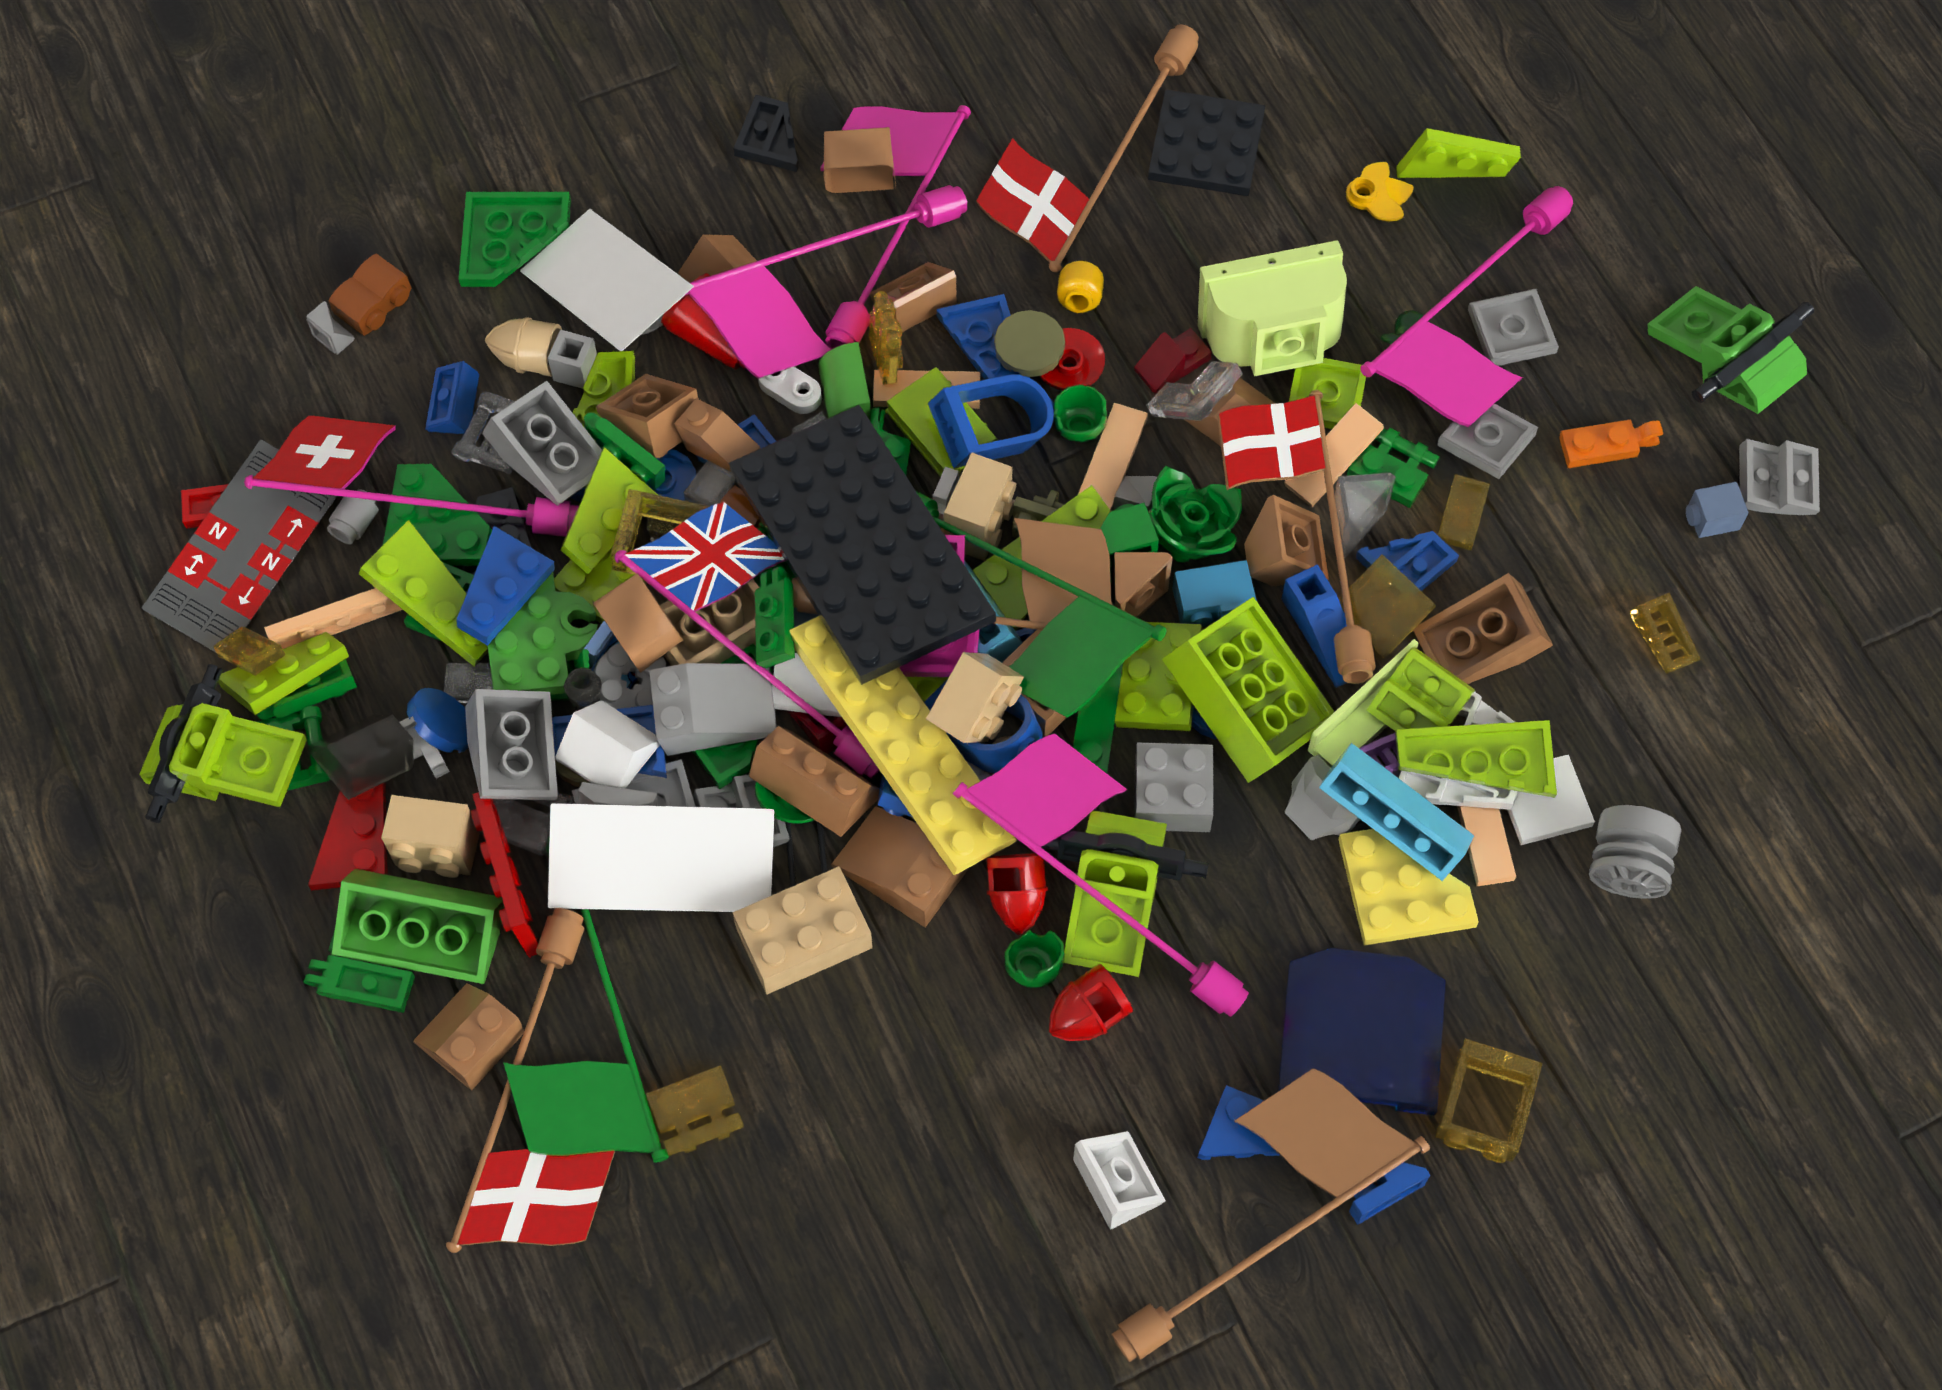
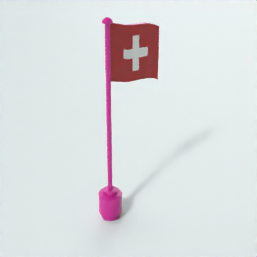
M311 415L302 420L291 431L275 457L254 477L253 475L247 476L244 481L248 489L256 486L526 518V525L532 526V533L566 537L575 513L579 508L578 505H572L571 501L566 500L557 506L550 499L536 497L535 504L528 503L527 510L346 490L345 488L363 471L378 445L390 433L396 430V426Z

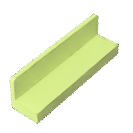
M1415 639L1312 733L1308 747L1309 753L1313 756L1319 755L1331 768L1351 743L1358 748L1365 746L1388 727L1366 710L1385 682L1391 678L1412 647H1418L1419 643Z

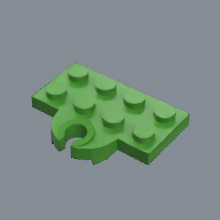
M553 572L487 646L493 690L550 692V695L570 693L566 661L578 660L582 649L586 647L598 630V624L590 623L583 628H576L570 624L575 619H583L588 622L595 621L596 612L593 606L583 597L571 592L556 591Z

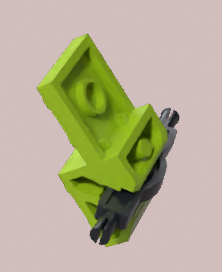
M208 664L202 682L191 686L184 704L167 708L139 775L146 784H150L148 794L153 796L145 818L147 820L150 819L154 823H161L167 804L177 802L181 792L213 801L217 800L219 792L281 807L307 739L305 735L232 716L228 709L216 707L221 694L215 688L223 673V669L218 668L216 665Z
M1094 810L1090 813L1086 833L1070 830L1041 847L1058 851L1057 857L1059 859L1079 862L1077 875L1147 929L1157 878L1181 880L1182 874L1206 879L1209 862L1185 859V851L1163 847L1167 828L1166 823ZM1075 884V894L1064 949V963L1088 968L1102 964L1109 972L1139 977L1146 938Z

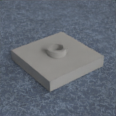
M1537 289L1469 303L1468 312L1484 355L1497 366L1557 353L1559 346Z
M1493 404L1469 427L1453 421L1439 437L1437 446L1500 479L1536 436L1538 427Z

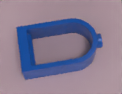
M1018 374L946 387L928 402L953 468L966 466L971 453L992 460L1021 454L1031 448L1050 430L1054 419V403L1046 391L1034 380ZM994 396L1009 397L1025 409L1030 419L1031 432L1030 434L979 445L962 403Z
M947 680L924 702L929 710L933 707ZM1020 695L1013 706H1008L1005 711L1022 720L1023 724L1017 733L1003 742L997 744L963 743L946 732L966 761L983 771L995 774L1030 744L1043 738L1041 727L1032 707L1022 695Z

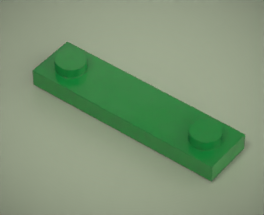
M1123 663L1093 699L1078 710L1073 748L1105 773L1108 772Z

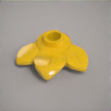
M1377 162L1366 166L1361 176L1349 183L1346 189V199L1351 206L1367 210L1376 219L1397 221L1404 217L1400 205L1408 200L1414 187L1401 180L1390 178L1388 163Z

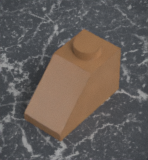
M697 398L674 423L687 451L730 471L729 462L761 449L722 410Z

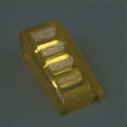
M1670 593L1640 604L1629 611L1635 625L1666 674L1701 660ZM1659 611L1662 617L1653 620L1650 614ZM1667 624L1670 630L1659 634L1657 627ZM1674 636L1677 642L1665 647L1663 640ZM1682 649L1685 655L1672 660L1669 653Z

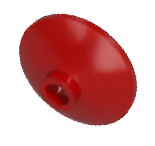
M1063 328L1065 350L1062 358L1052 371L1040 377L1048 385L1059 390L1079 384L1090 386L1098 380L1104 370L1105 353L1103 347L1093 335L1076 328ZM1067 363H1071V364H1073V365H1075V366H1074V367H1065L1064 365L1067 364Z

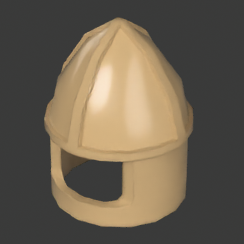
M529 317L511 319L495 326L485 337V343L504 365L515 369L516 372L523 374L526 371L552 377L547 358L562 328L559 324L536 321Z

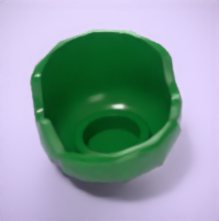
M1081 384L1066 387L1057 395L1054 401V424L1061 436L1070 441L1085 442L1096 439L1105 428L1107 421L1106 399L1094 387Z
M1028 930L1020 938L1011 941L1005 950L1006 972L1016 982L1025 987L1038 988L1052 983L1063 968L1065 955L1063 941L1051 930L1045 935H1037Z

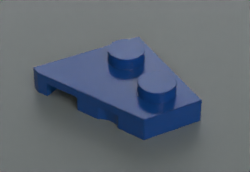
M1434 531L1418 534L1412 539L1401 538L1389 541L1388 546L1369 550L1368 547H1363L1356 554V559L1405 605L1454 565L1459 557Z
M1226 1085L1197 1158L1201 1160H1210L1211 1157L1220 1156L1247 1158L1255 1154L1280 1156L1264 1139L1246 1127L1234 1122L1264 1100Z

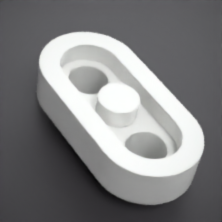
M796 367L780 371V374L777 376L768 375L758 379L759 386L764 393L796 413H811L821 404L822 395L819 383ZM801 389H807L809 391L806 394L798 393V391Z

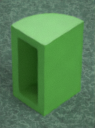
M859 342L844 344L828 351L818 363L827 417H833L860 405L870 420V399Z

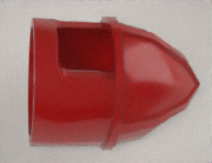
M1036 853L988 857L989 890H987V895H990L993 908L1005 926L1017 935H1023L1035 924L1044 906L1046 891H1048L1044 859Z
M1097 964L1075 981L1068 982L1067 986L1060 992L1050 1013L1049 1032L1052 1036L1066 1041L1090 1040L1106 1034L1109 1028L1131 1014L1133 1008L1111 974L1102 964Z

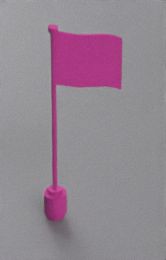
M960 105L956 112H917L882 106L853 108L842 130L890 128L894 163L893 176L894 172L895 176H925L906 213L914 211L917 196L925 192L962 121L968 119L971 110L965 105ZM824 162L820 167L821 171H824ZM909 220L899 224L858 302L851 301L840 304L826 330L827 337L825 343L829 348L834 349L838 346L854 342L860 343L871 322V316L864 304Z
M950 185L919 194L914 204V211L690 282L694 287L685 295L689 294L712 319L736 358L756 378L759 379L821 358L832 349L813 331L789 292L765 266L916 218L928 228L958 219L961 214L967 211L966 196L959 186L952 187Z
M1560 186L1544 190L1524 208L1523 218L1526 226L1372 362H1365L1360 367L1362 374L1366 377H1371L1374 373H1377L1406 388L1446 418L1466 427L1471 426L1523 377L1497 366L1462 339L1428 321L1530 230L1537 234L1545 235L1570 214L1573 206V199L1570 193Z
M1055 733L1030 744L992 776L968 789V786L961 782L953 792L955 797L959 799L962 796L1190 971L1192 975L1189 981L1193 983L1190 992L1219 1014L1224 1012L1229 1017L1234 1015L1249 994L1243 988V982L1214 960L1208 965L1202 962L1196 967L1041 848L1073 829L1099 804L1127 790Z

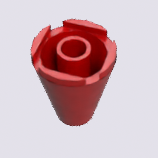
M705 273L696 278L694 281L709 277L711 275ZM689 294L685 295L664 313L661 323L666 330L734 370L740 367L746 369L736 358L712 319Z

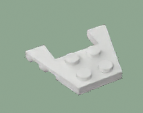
M1476 692L1473 693L1458 714L1467 718L1464 725L1515 722L1500 711L1498 713L1481 700L1482 697ZM1401 771L1399 779L1436 805L1511 810L1519 792Z

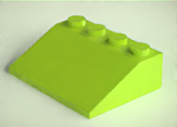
M1254 597L1184 642L1162 659L1248 783L1276 766L1311 740L1312 733L1334 713V710Z

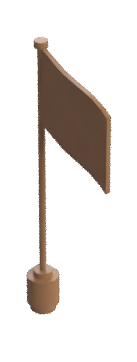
M1014 518L1020 536L1023 561L1112 605L1110 556L1106 539L1101 529ZM1022 569V589L1030 621L996 616V622L993 624L1043 630L1053 618L1076 600L1078 596ZM793 578L794 608H797L798 612L817 614L796 578Z
M1314 1068L1236 1119L1235 1123L1246 1127L1264 1139L1298 1173L1336 1198L1166 1312L1162 1306L1155 1309L1149 1303L1117 1325L1119 1329L1113 1332L1111 1336L1127 1361L1131 1362L1136 1357L1141 1360L1171 1340L1173 1337L1169 1330L1175 1327L1171 1320L1173 1317L1418 1152L1424 1154L1430 1150L1427 1141L1422 1136L1412 1141L1376 1117L1342 1084Z

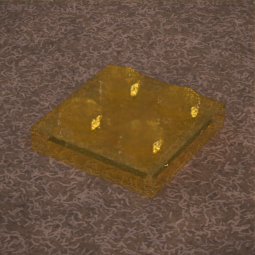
M1381 555L1349 587L1354 625H1358L1371 633L1373 649L1383 659L1436 607L1384 555ZM1341 595L1338 599L1344 611L1343 598Z

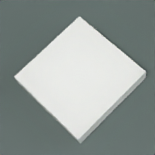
M1569 754L1553 758L1557 789L1555 798L1518 792L1512 809H1507L1520 845L1593 826L1595 821Z

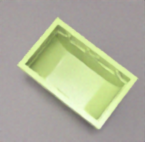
M1336 240L1200 267L1197 326L1202 339L1207 338L1214 356L1232 366H1251L1254 376L1323 363L1324 351L1338 342L1342 331L1347 277L1342 265L1343 251L1339 241Z

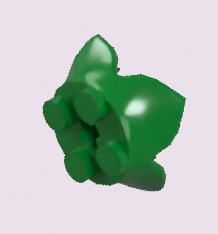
M1165 466L1153 484L1152 509L1148 511L1159 543L1178 562H1187L1190 559L1223 554L1232 550L1237 541L1235 534L1231 533V529L1239 520L1242 511L1241 489L1233 487L1227 490L1224 484H1210L1202 489H1196L1191 478L1184 472Z

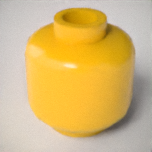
M1074 261L1067 264L1060 272L1057 287L1058 301L1062 306L1076 313H1084L1095 309L1100 304L1103 294L1104 279L1101 270L1096 265L1086 261Z

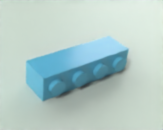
M1353 743L1348 746L1330 768L1319 786L1322 791L1441 881L1446 878L1465 856L1474 837L1472 833Z

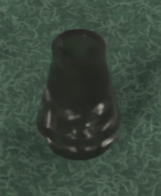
M578 668L570 672L565 680L564 690L575 711L599 701L602 687L600 677L588 668Z

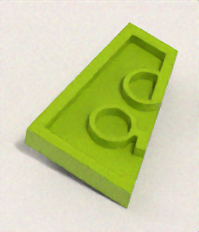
M324 632L221 674L218 683L223 690L256 715L348 658L349 655L341 642L329 633Z

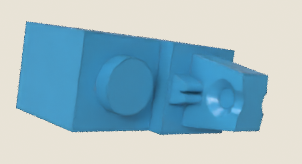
M1247 560L1174 573L1172 589L1180 623L1201 624L1202 627H1206L1250 598L1254 597L1256 600Z

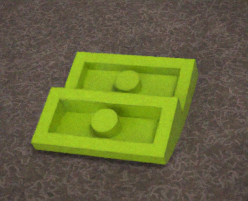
M1412 647L1391 678L1382 686L1366 711L1395 732L1397 729L1446 727L1451 725L1473 695L1475 689L1420 650Z

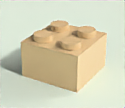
M971 453L944 511V521L998 547L1002 537L1001 524L1004 519L1009 521L1013 514L1015 500L1012 498L1016 489V483L1012 481V467ZM944 530V535H954ZM965 540V554L985 561L989 552Z
M963 652L926 720L963 743L988 742L989 739H994L1000 732L1004 723L1001 717L1007 707L1013 706L1022 692L1020 684L1024 676L989 654Z
M391 795L381 838L395 866H398L399 869L410 873H418L421 869L432 870L441 876L455 878L459 874L471 875L480 833L475 828L467 804Z

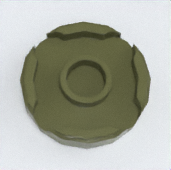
M1033 310L1016 312L1005 318L997 328L994 338L996 357L1002 366L1010 372L1013 370L1019 372V375L1026 377L1042 376L1052 371L1062 358L1065 350L1063 329L1054 318L1046 313Z

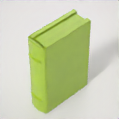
M935 367L889 399L886 403L889 407L885 412L941 477L945 467L961 472L965 466L953 468L928 405V402L943 388L952 386L951 381H948L939 369ZM967 402L962 403L978 444L998 441L987 427V424L978 417Z

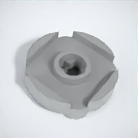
M621 644L613 645L595 664L592 673L593 690L595 694H598L600 700L615 709L653 705L649 670L666 667V662L663 657H660L640 673ZM629 672H632L639 679V684H635L632 689L626 688L627 682L621 680V675H627Z

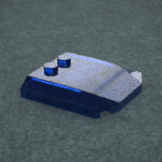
M1329 948L1290 961L1278 1091L1314 1068L1342 1084L1360 1102L1396 1106V1111L1435 1116L1438 1111L1446 980L1408 957Z

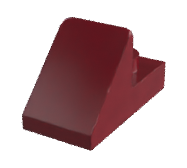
M1189 328L1174 339L1164 332L1134 366V371L1156 395L1210 361L1212 351L1192 328Z

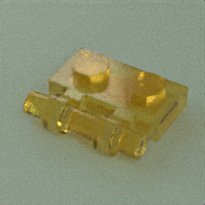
M880 291L874 295L875 303L873 311H870L869 340L882 383L885 385L897 383V368L903 367V357L900 348L903 332L900 322L894 318L896 314L894 302L888 298L886 292Z
M721 1065L646 1094L660 1133L662 1134L675 1128L677 1130L678 1136L664 1141L669 1156L683 1150L687 1154L697 1150L696 1145L717 1137L719 1141L730 1137V1132L744 1127L739 1112L727 1117H723L721 1110L735 1105ZM708 1115L710 1116L712 1123L691 1131L689 1130L688 1123Z

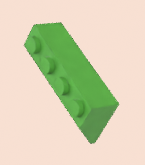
M354 869L341 881L332 955L484 984L500 935L502 921L499 910L504 908L502 897L496 898L494 895Z

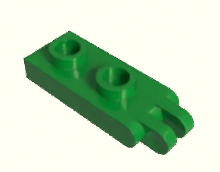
M592 412L585 415L584 428L595 439L602 450L605 447L654 490L665 481V465L607 419L601 418Z
M782 566L762 573L760 577L761 587L755 590L756 664L765 669L795 658V645L789 632L794 628L793 583L787 577V572Z
M346 659L258 713V718L262 720L274 716L282 718L329 698L342 696L347 691L356 688L357 685Z
M328 955L326 962L315 959L310 960L308 968L322 973V976L306 974L304 983L309 986L318 987L316 993L324 997L404 1013L415 976L413 972Z

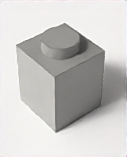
M560 329L547 358L553 381L583 389L597 356L594 338Z

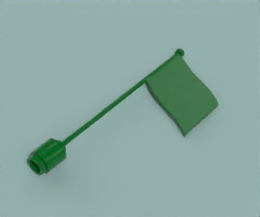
M917 492L940 528L954 535H965L966 541L1078 596L1076 600L1044 627L1023 654L1009 666L1024 676L1020 684L1022 687L1021 694L1068 718L1093 699L1120 665L1151 638L1161 641L1165 637L1166 627L1160 624L1153 626L939 519L937 502Z
M550 836L547 838V841H548V844H549V845H550ZM549 845L546 847V851H547L548 857H549ZM581 909L628 1064L581 1061L526 1066L503 1062L527 1147L531 1153L551 1156H569L606 1151L652 1153L654 1163L662 1162L669 1158L667 1149H662L589 909Z

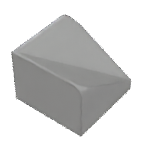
M325 301L306 316L313 337L334 354L338 355L355 339L350 332L332 318Z
M1125 476L1115 494L1113 509L1124 504L1137 505L1145 502L1149 511L1152 508L1153 484L1157 477Z

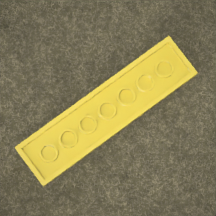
M819 616L789 630L794 641L795 651L953 875L964 871L1017 841L1013 835L962 796L958 799L953 795V792L961 782L967 785L968 789L979 783L980 780L946 732L926 720L930 710L899 667L861 685Z

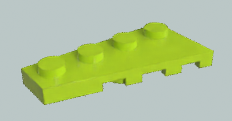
M408 520L360 568L359 575L471 665L475 666L488 653L487 645L457 628L456 619L466 597V592Z

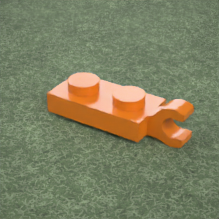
M1630 419L1562 430L1559 439L1567 467L1573 468L1638 457L1639 447H1652L1660 444L1658 436L1663 435L1660 421H1650L1638 428H1634Z

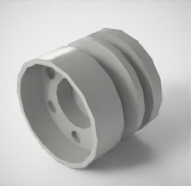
M1618 805L1604 809L1600 814L1596 833V840L1599 845L1593 850V862L1589 869L1590 880L1604 890L1632 898L1647 899L1667 895L1671 890V875L1674 873L1675 868L1672 858L1678 852L1681 836L1680 823L1661 811L1643 806Z

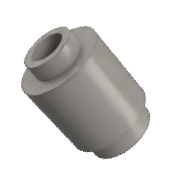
M357 489V491L367 492V491L362 490V489ZM343 497L329 518L328 532L345 544L351 545L355 539L359 540L379 511L375 504L376 500Z

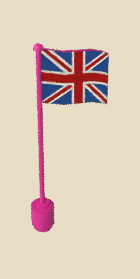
M725 502L695 513L653 542L628 553L625 550L616 552L615 561L617 563L621 561L633 572L638 573L649 585L837 736L833 744L837 746L834 754L859 775L863 776L865 774L870 779L880 771L848 726L841 731L765 668L757 665L754 659L696 613V611L730 596L764 570L785 562L775 543Z

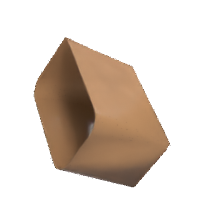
M889 127L824 131V181L827 191L831 193L894 189V163Z
M638 573L593 602L640 673L683 641Z

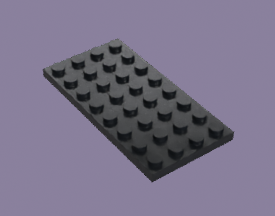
M860 405L729 462L732 475L861 685L996 622L995 611Z

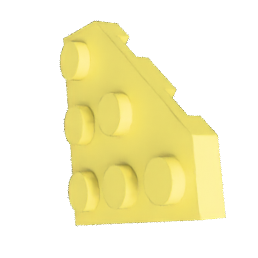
M1374 829L1340 834L1338 840L1364 946L1477 927L1479 921L1470 886L1451 874H1448L1441 881Z

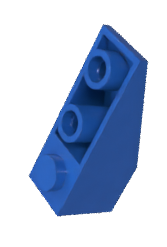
M1317 564L1287 578L1281 599L1337 688L1347 682L1343 680V676L1338 672L1333 639L1342 628L1347 626L1346 618L1336 592Z

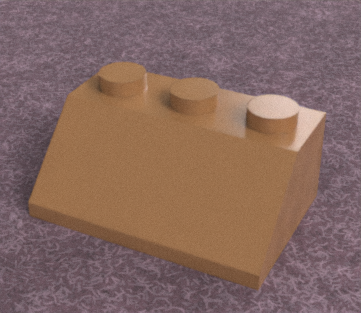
M778 726L756 747L749 777L840 837L879 798L880 788L793 731Z

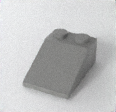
M545 381L491 417L482 433L504 462L557 506L587 486L602 451L548 381Z
M685 663L649 670L656 738L667 756L766 738L777 728L772 684L748 664Z
M475 689L465 706L467 742L480 799L556 800L558 793L550 692Z

